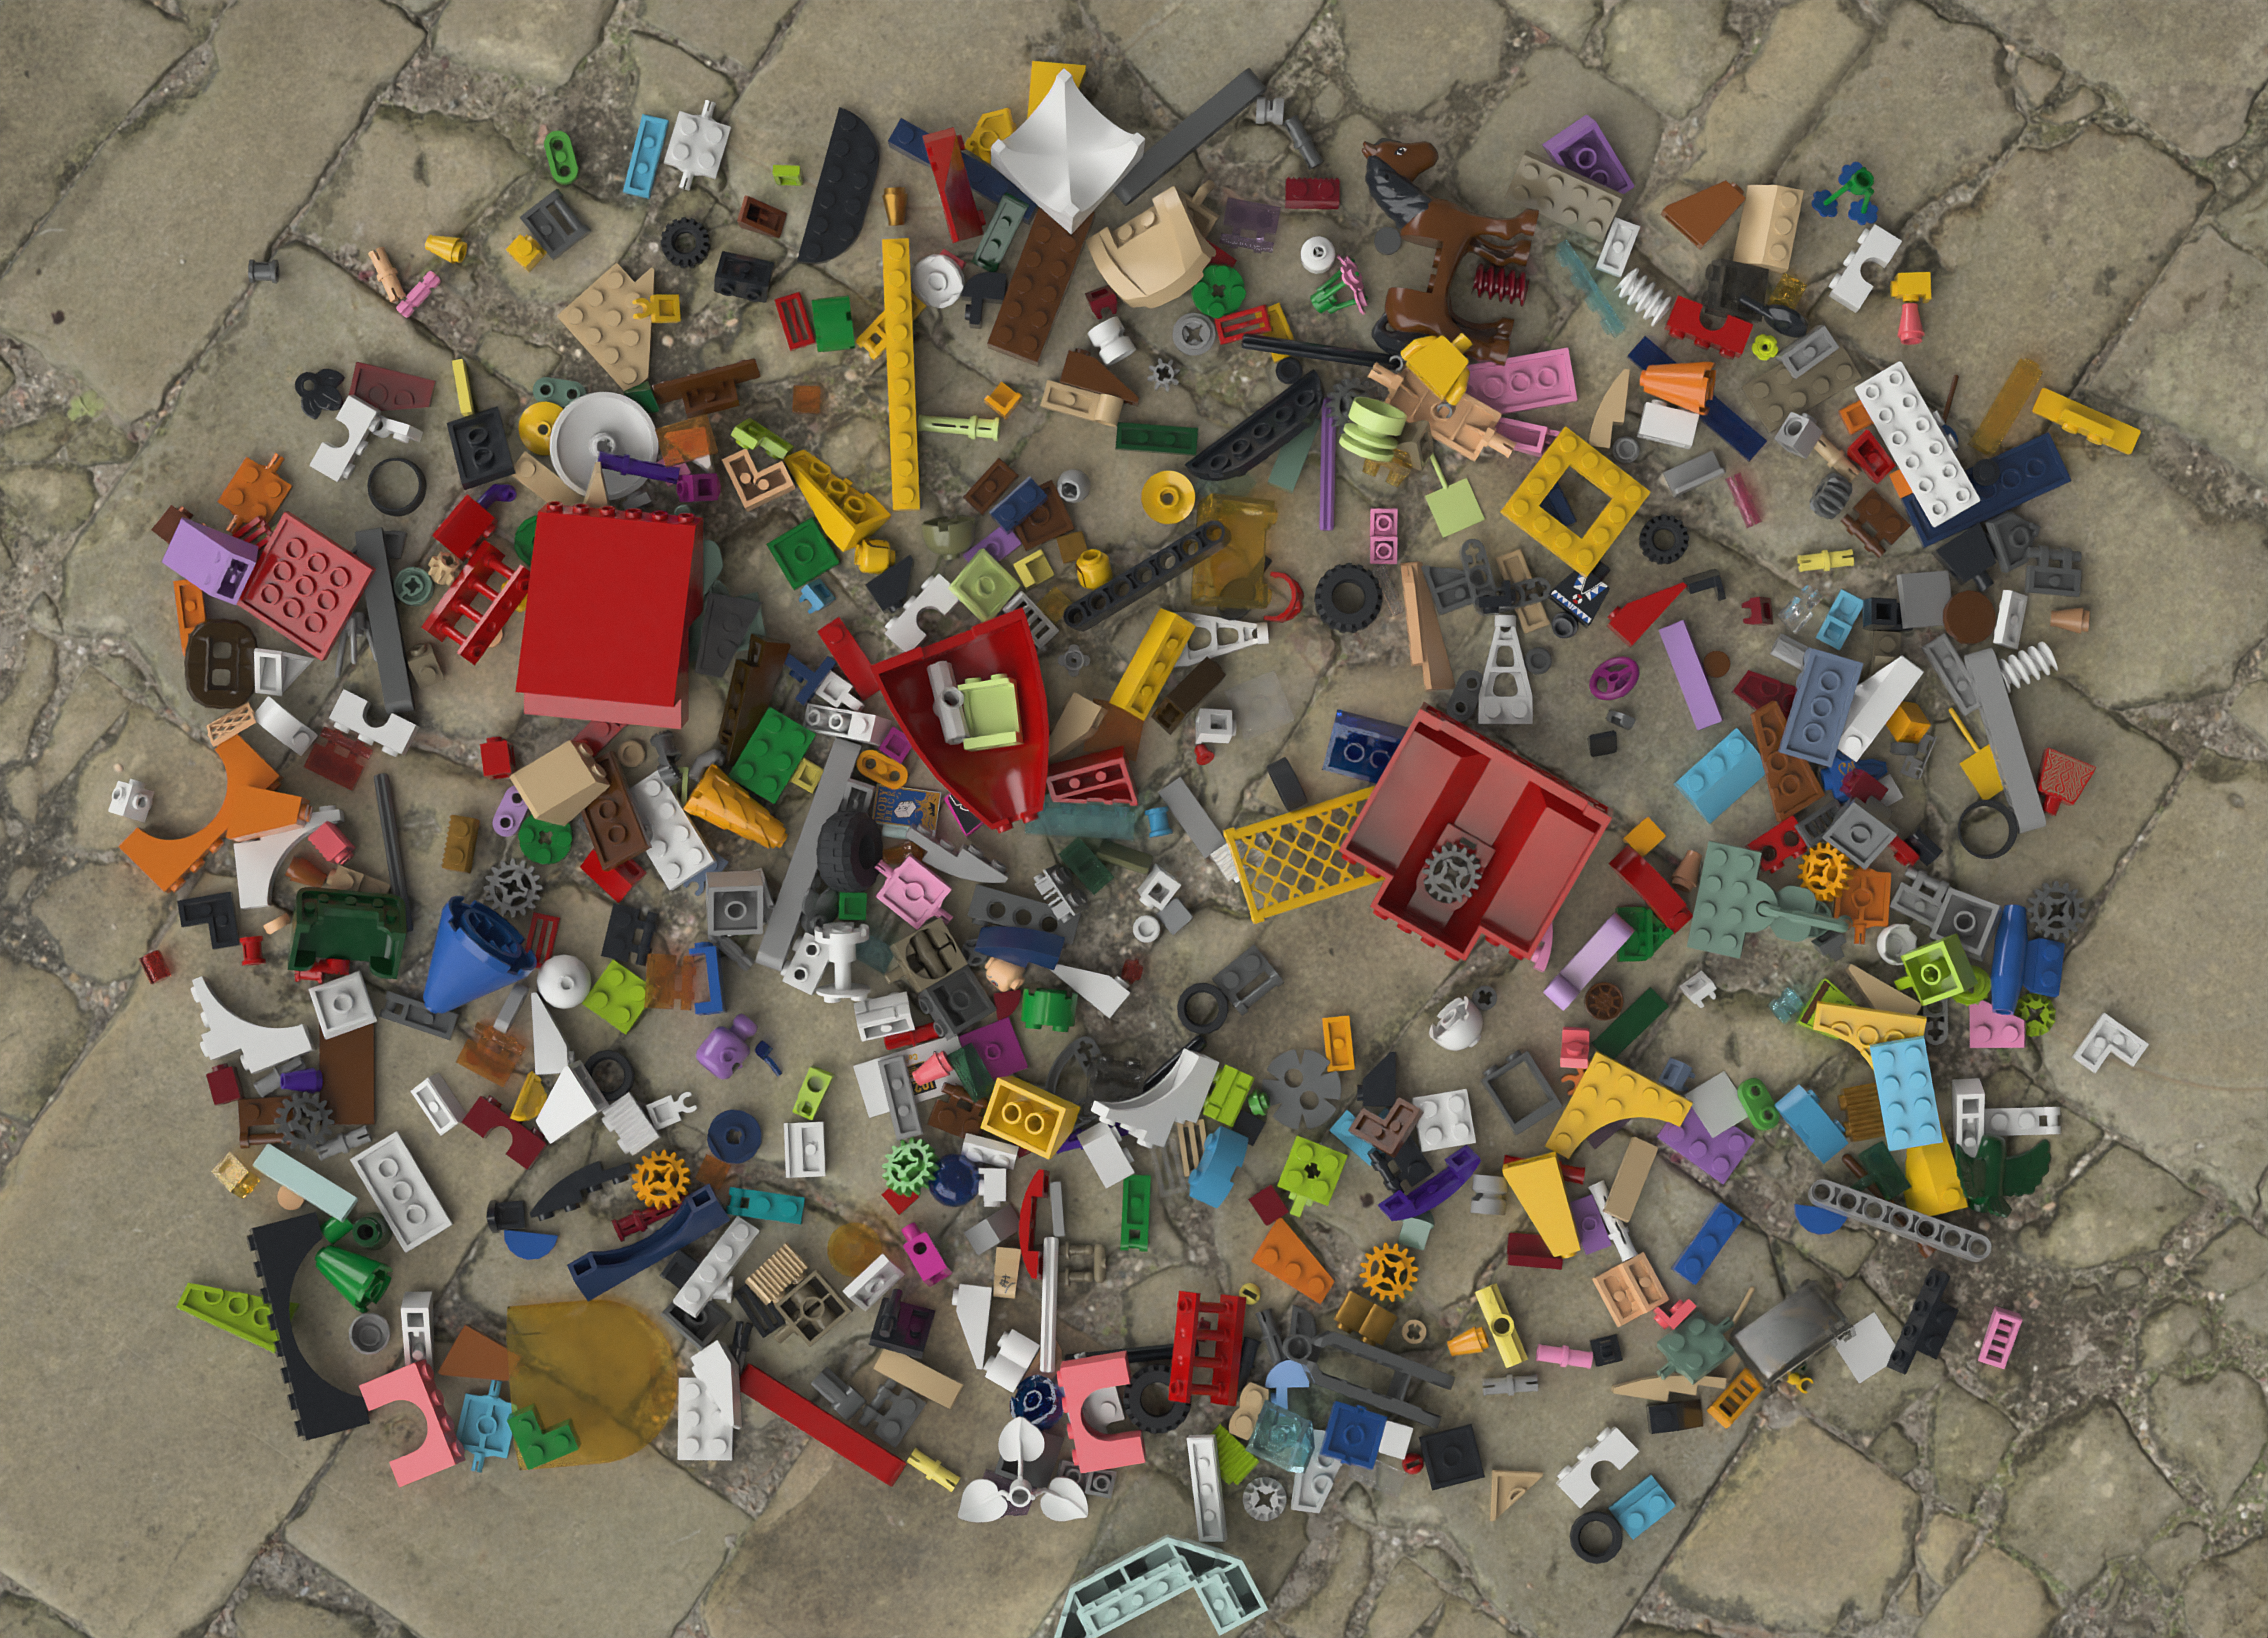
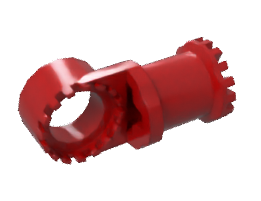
M320 959L308 971H295V982L312 980L323 984L325 973L339 974L340 972V975H349L350 960Z

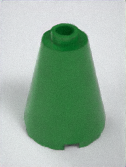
M329 1245L326 1248L322 1247L315 1256V1266L319 1272L362 1314L370 1311L367 1306L371 1302L377 1304L392 1279L388 1276V1272H393V1269L387 1264L333 1245Z

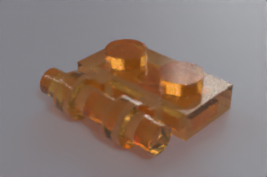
M652 953L647 955L644 1008L674 1009V999H681L680 1010L691 1011V1003L695 998V992L692 991L693 976H696L694 956H683V966H676L677 955ZM676 975H682L681 991L675 990Z
M477 1022L473 1032L481 1035L479 1042L477 1043L468 1038L456 1063L505 1088L517 1063L508 1059L510 1053L513 1052L522 1056L526 1047L518 1043V1039L512 1036L508 1038L497 1032L493 1026H485ZM489 1041L503 1047L500 1054L486 1048Z

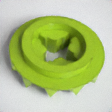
M1971 965V968L1978 984L1973 986L1974 993L1966 990L1951 996L1956 1004L1961 1003L1966 1007L1971 1004L1979 1005L1980 1001L1988 997L1991 989L1989 975L1985 970Z
M2035 993L2026 994L2019 998L2013 1015L2025 1021L2030 1016L2029 1009L2026 1006L2033 1010L2043 1008L2039 1013L2041 1018L2039 1022L2034 1019L2026 1023V1035L2036 1037L2050 1031L2055 1023L2056 1013L2051 1000Z

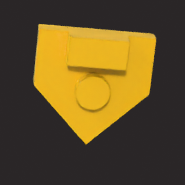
M1009 108L982 114L977 122L978 125L964 144L965 149L991 164V146L998 139L1002 141L1017 130Z

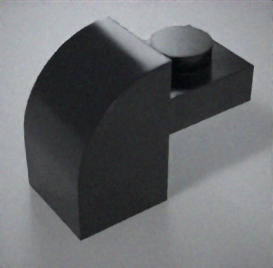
M979 273L971 277L964 285L961 299L962 301H971V304H966L965 320L969 321L970 328L981 329L983 303H1003L1006 295V273Z
M1871 597L1863 600L1864 630L1905 632L1913 630V628L1903 629L1900 603H1897V599Z

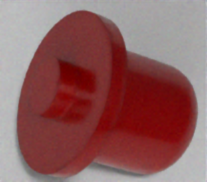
M1199 744L1195 747L1194 752L1197 756V764L1206 765L1214 759V753L1209 751L1205 744Z

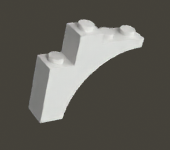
M335 805L319 807L320 812L312 813L310 822H306L304 828L261 837L260 841L252 839L235 843L234 851L241 909L272 907L274 882L278 870L289 852L326 821L333 824L344 822V812L340 809L336 810Z
M201 976L192 980L194 987H191L192 995L196 1003H201L204 1011L200 1013L202 1021L206 1028L210 1027L211 1031L201 1035L203 1041L200 1042L204 1056H209L210 1060L216 1061L242 1050L243 1055H240V1059L246 1071L250 1070L251 1074H257L316 1050L307 1025L301 1024L289 1028H267L250 1023L237 1016L222 1003L210 986L207 977Z
M1184 1048L1175 1066L1155 1087L1138 1097L1122 1102L1109 1103L1094 1100L1091 1111L1100 1115L1099 1121L1112 1126L1115 1125V1122L1121 1123L1120 1127L1129 1130V1134L1138 1138L1137 1143L1142 1146L1152 1148L1154 1144L1164 1147L1174 1121L1184 1124L1185 1120L1197 1122L1220 1062L1204 1054Z

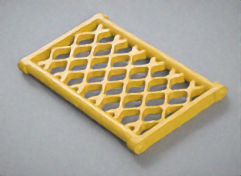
M1376 785L1238 829L1232 827L1223 830V835L1226 843H1228L1250 910L1251 920L1254 924L1264 922V918L1385 880V877L1375 878L1365 870L1363 876L1354 878L1347 871L1349 862L1346 863L1344 869H1340L1330 862L1335 850L1340 849L1339 842L1343 834L1349 833L1347 825L1351 817L1359 816L1355 811L1357 802L1365 799L1368 800ZM1342 807L1348 813L1344 826H1339L1330 820L1332 810ZM1317 815L1323 821L1319 834H1314L1305 828L1306 818ZM1291 823L1297 828L1298 834L1294 842L1291 843L1280 837L1281 826ZM1327 824L1340 830L1336 843H1331L1322 837ZM1266 831L1273 838L1267 851L1255 845L1256 834ZM1302 832L1315 839L1310 851L1297 846V840ZM1239 839L1247 845V851L1242 859H1240L1235 843ZM1277 840L1290 847L1285 859H1280L1271 852ZM1319 841L1332 848L1327 860L1314 855V849ZM1251 848L1264 854L1260 867H1255L1246 861ZM1293 849L1304 853L1307 857L1302 868H1298L1288 861ZM1268 857L1281 863L1277 876H1272L1263 870ZM1310 858H1314L1323 864L1319 877H1315L1305 871ZM1243 865L1256 872L1251 884L1248 883ZM1285 866L1298 872V877L1293 885H1289L1280 879ZM1327 867H1331L1340 873L1338 884L1329 886L1322 880ZM1260 874L1269 877L1273 881L1268 893L1255 888V882ZM1302 875L1315 881L1313 892L1303 894L1297 888L1298 881ZM1276 883L1289 888L1288 900L1278 903L1272 897L1271 893ZM1251 891L1264 897L1263 908L1257 909Z

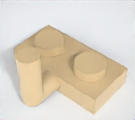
M1207 180L1200 186L1193 198L1184 193L1189 215L1205 239L1220 215L1202 204L1206 196L1215 188V183L1212 180Z

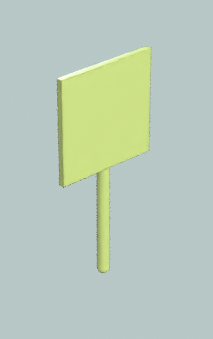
M1433 452L1430 459L1443 488L1426 495L1425 498L1444 538L1484 521L1485 518L1467 478L1448 486Z

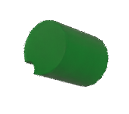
M332 1216L320 1226V1230L325 1238L334 1245L353 1229L354 1223L349 1216L346 1217L343 1223Z

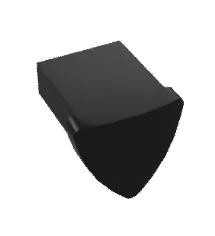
M1711 569L1683 578L1684 583L1687 585L1686 590L1690 594L1714 588L1718 601L1726 599L1720 572L1717 569Z
M1922 819L1904 842L1920 856L1919 860L1928 866L1938 858L1943 850L1923 833L1929 823Z
M491 1200L488 1204L486 1218L492 1233H499V1230L526 1228L524 1201L497 1203V1200Z

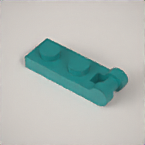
M735 1187L729 1188L728 1195H731L730 1206L726 1208L727 1214L802 1224L805 1197ZM742 1197L750 1198L748 1209L740 1208Z

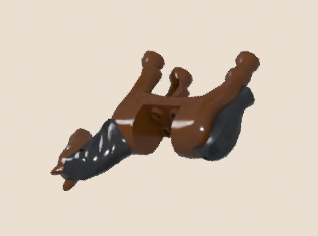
M1381 138L1375 144L1364 141V148L1361 151L1367 159L1365 182L1368 185L1370 196L1375 199L1377 205L1385 212L1387 217L1395 221L1396 227L1401 229L1400 237L1403 240L1436 249L1432 268L1437 269L1436 275H1430L1427 292L1399 287L1388 289L1385 312L1372 328V338L1378 347L1394 356L1401 354V351L1414 339L1427 336L1438 338L1443 335L1451 343L1462 333L1472 343V346L1463 353L1466 358L1470 356L1478 362L1487 361L1505 366L1514 319L1502 317L1494 323L1483 324L1466 321L1453 312L1450 290L1460 263L1467 253H1473L1485 259L1495 268H1504L1511 263L1526 267L1532 240L1521 239L1511 246H1496L1487 242L1479 235H1492L1507 241L1520 233L1534 236L1539 210L1527 208L1512 218H1497L1470 212L1448 200L1429 195L1413 183L1419 174L1435 166L1439 159L1438 152L1432 143L1426 141L1402 143L1388 138ZM1387 323L1393 331H1388L1386 329Z

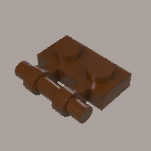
M1873 488L1852 508L1859 515L1856 520L1848 513L1840 520L1848 528L1846 531L1851 536L1854 534L1865 545L1864 548L1869 553L1872 551L1878 558L1886 552L1879 544L1882 539L1891 546L1911 526ZM1865 522L1877 532L1874 537L1861 527Z
M944 1082L941 1092L950 1096L947 1102L936 1099L927 1124L965 1139L966 1133L981 1137L984 1131L981 1128L984 1117L980 1116L979 1112L982 1108L987 1110L990 1099L986 1098V1095L977 1092L975 1094L965 1090L964 1086L955 1083V1085ZM960 1099L972 1104L969 1111L956 1106Z

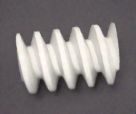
M1637 267L1625 276L1614 291L1621 288L1620 298L1629 295L1627 301L1629 306L1637 302L1638 304L1635 309L1637 313L1645 309L1646 311L1643 316L1645 320L1653 316L1651 326L1654 327L1671 308L1669 304L1672 297L1669 296L1662 300L1661 297L1664 290L1660 289L1654 293L1653 290L1656 283L1652 282L1645 285L1648 276L1644 275L1637 278L1640 270Z
M2039 642L2037 649L2034 646L2028 647L2027 653L2023 650L2019 651L2018 659L2012 654L2008 656V663L2004 659L1998 661L2007 693L2011 692V683L2017 689L2021 688L2020 679H2023L2027 685L2030 684V675L2039 680L2041 670L2047 676L2050 675V666H2053L2058 671L2053 653L2044 642Z

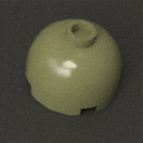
M957 515V519H948V516L926 520L922 524V533L926 546L933 553L944 555L945 560L960 558V553L967 551L975 540V519L972 516Z

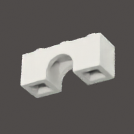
M1874 224L1871 230L1864 229L1857 240L1861 244L1856 253L1851 250L1843 262V265L1847 266L1842 275L1837 273L1828 286L1833 289L1829 297L1855 313L1860 309L1874 287L1862 278L1860 272L1861 265L1866 262H1874L1885 268L1902 242L1876 224Z
M349 395L336 417L349 430L348 442L342 447H336L329 442H322L309 466L336 482L343 481L344 478L348 479L355 469V465L352 463L356 456H361L367 448L368 442L365 441L370 431L374 433L381 422V418H379L381 411L355 395Z
M940 574L935 578L931 575L921 586L923 592L917 598L913 595L903 606L905 609L904 613L899 618L895 615L886 624L885 628L887 631L885 636L903 652L920 647L928 637L918 627L919 615L925 610L934 609L939 611L944 617H947L961 602L948 589L951 584Z
M343 689L329 719L335 721L333 727L347 734L351 729L359 733L357 739L371 746L375 741L383 745L382 751L394 757H397L398 753L405 756L420 727L392 713L384 726L373 728L368 724L366 718L372 703Z
M1615 1426L1611 1430L1609 1427H1606L1596 1437L1599 1441L1592 1448L1589 1446L1585 1447L1577 1455L1579 1461L1572 1468L1567 1465L1557 1475L1559 1480L1556 1484L1580 1509L1600 1490L1591 1479V1469L1595 1463L1607 1460L1618 1470H1621L1639 1452Z

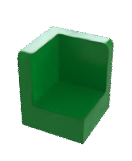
M840 892L839 920L866 921L868 894Z

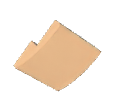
M1644 1252L1592 1279L1617 1327L1630 1322L1669 1300Z

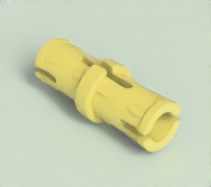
M1852 549L1835 552L1822 550L1818 554L1798 555L1799 572L1818 569L1830 571V568L1854 566Z
M917 1448L914 1449L906 1463L911 1464L926 1474L925 1478L928 1480L932 1478L950 1492L953 1491L961 1477L941 1466L942 1462L939 1460L935 1462Z

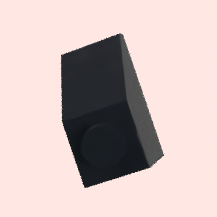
M911 555L865 584L884 614L888 611L893 614L904 606L903 601L907 599L914 560Z
M1389 1052L1362 1079V1085H1357V1101H1362V1107H1393L1395 1104L1396 1052Z
M1700 1399L1646 1405L1648 1429L1651 1434L1703 1427Z

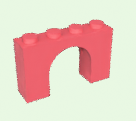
M1127 1351L1062 1361L1060 1370L1057 1371L1059 1387L1064 1386L1065 1397H1062L1064 1413H1069L1071 1422L1067 1423L1069 1439H1074L1076 1449H1072L1073 1462L1075 1466L1079 1465L1080 1473L1141 1464L1146 1461L1147 1454L1141 1429L1116 1434L1101 1433L1088 1424L1083 1414V1402L1092 1392L1102 1388L1130 1384L1132 1376Z
M426 1359L359 1385L369 1411L396 1400H407L416 1404L426 1417L428 1432L423 1445L418 1450L389 1462L399 1487L466 1460L464 1457V1447L454 1432L453 1419L447 1414L444 1407L443 1394L436 1387L434 1371L427 1364Z

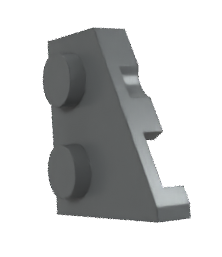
M1427 565L1421 567L1439 616L1473 604L1464 570L1430 567ZM1474 571L1472 575L1474 583L1478 585L1485 584L1481 571Z

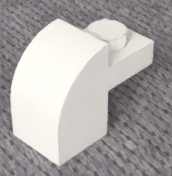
M269 696L255 712L254 716L257 723L300 756L304 754L318 736Z

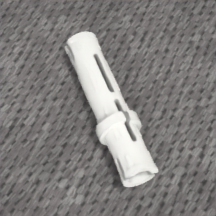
M1603 1180L1589 1186L1588 1188L1610 1232L1608 1237L1610 1240L1613 1239L1622 1262L1638 1255L1627 1233L1629 1232L1628 1226L1625 1227L1622 1220L1602 1212L1609 1195L1605 1181Z

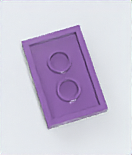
M1692 1106L1680 1127L1666 1122L1656 1136L1722 1185H1724L1755 1141L1736 1126H1732L1712 1138Z

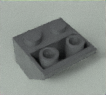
M1039 1429L1044 1437V1450L1040 1457L1034 1461L1023 1460V1479L1027 1480L1031 1486L1047 1488L1064 1438ZM1000 1455L994 1473L1015 1481L1018 1479V1460L1006 1461Z

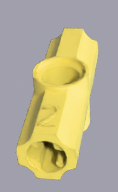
M1497 1283L1476 1291L1475 1295L1505 1367L1508 1368L1528 1360L1515 1329L1514 1321L1510 1317ZM1498 1318H1505L1508 1321L1509 1326L1504 1333H1497L1494 1329V1323Z

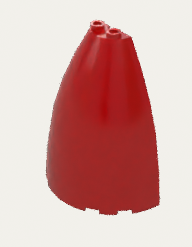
M1023 607L972 626L970 630L923 648L920 646L870 665L872 674L889 709L913 750L935 778L965 808L991 830L997 829L998 834L1013 829L1012 823L1023 820V823L1026 824L1039 818L1038 813L1043 810L1048 774V712L1038 656ZM939 661L951 663L957 688L958 685L965 684V679L981 678V681L991 680L992 675L1007 674V678L1016 679L1024 744L972 752L964 750V742L955 745L946 743L940 719L933 711L935 699L927 667ZM945 700L948 705L952 706L949 701Z

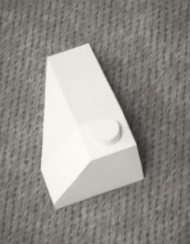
M1902 655L1861 684H1858L1838 749L1857 762L1924 671Z

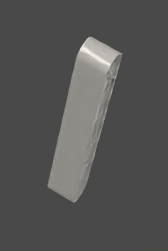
M1992 648L1965 655V666L2008 807L2017 822V832L2022 834L2045 827V815L1996 655Z
M1825 1179L1817 1180L1808 1191L1809 1200L1817 1207L1966 1260L1980 1262L1991 1252V1242L1981 1234ZM1819 1186L1825 1187L1829 1193L1828 1198L1824 1200L1817 1198L1814 1193L1815 1188ZM1845 1195L1852 1197L1855 1203L1854 1207L1851 1209L1844 1208L1840 1202L1841 1197ZM1876 1205L1880 1209V1217L1871 1218L1867 1214V1206ZM1893 1215H1903L1906 1218V1226H1895L1892 1220ZM1922 1223L1929 1224L1932 1228V1235L1929 1237L1921 1235L1919 1225ZM1946 1233L1956 1234L1958 1237V1244L1956 1246H1950L1946 1243ZM1972 1242H1980L1984 1246L1983 1255H1976L1972 1252Z

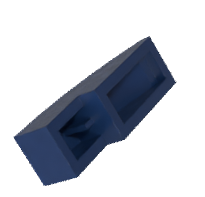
M981 927L974 951L1024 968L1030 962L1054 970L1060 958L1065 937L1027 928Z

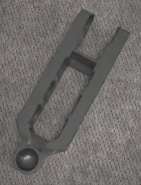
M1328 1330L1313 1338L1300 1334L1289 1335L1285 1338L1282 1346L1286 1358L1302 1365L1310 1383L1438 1429L1442 1416L1406 1403L1403 1399L1411 1376L1448 1390L1452 1389L1455 1380L1454 1376ZM1329 1345L1395 1370L1386 1396L1320 1371L1317 1360L1321 1349Z

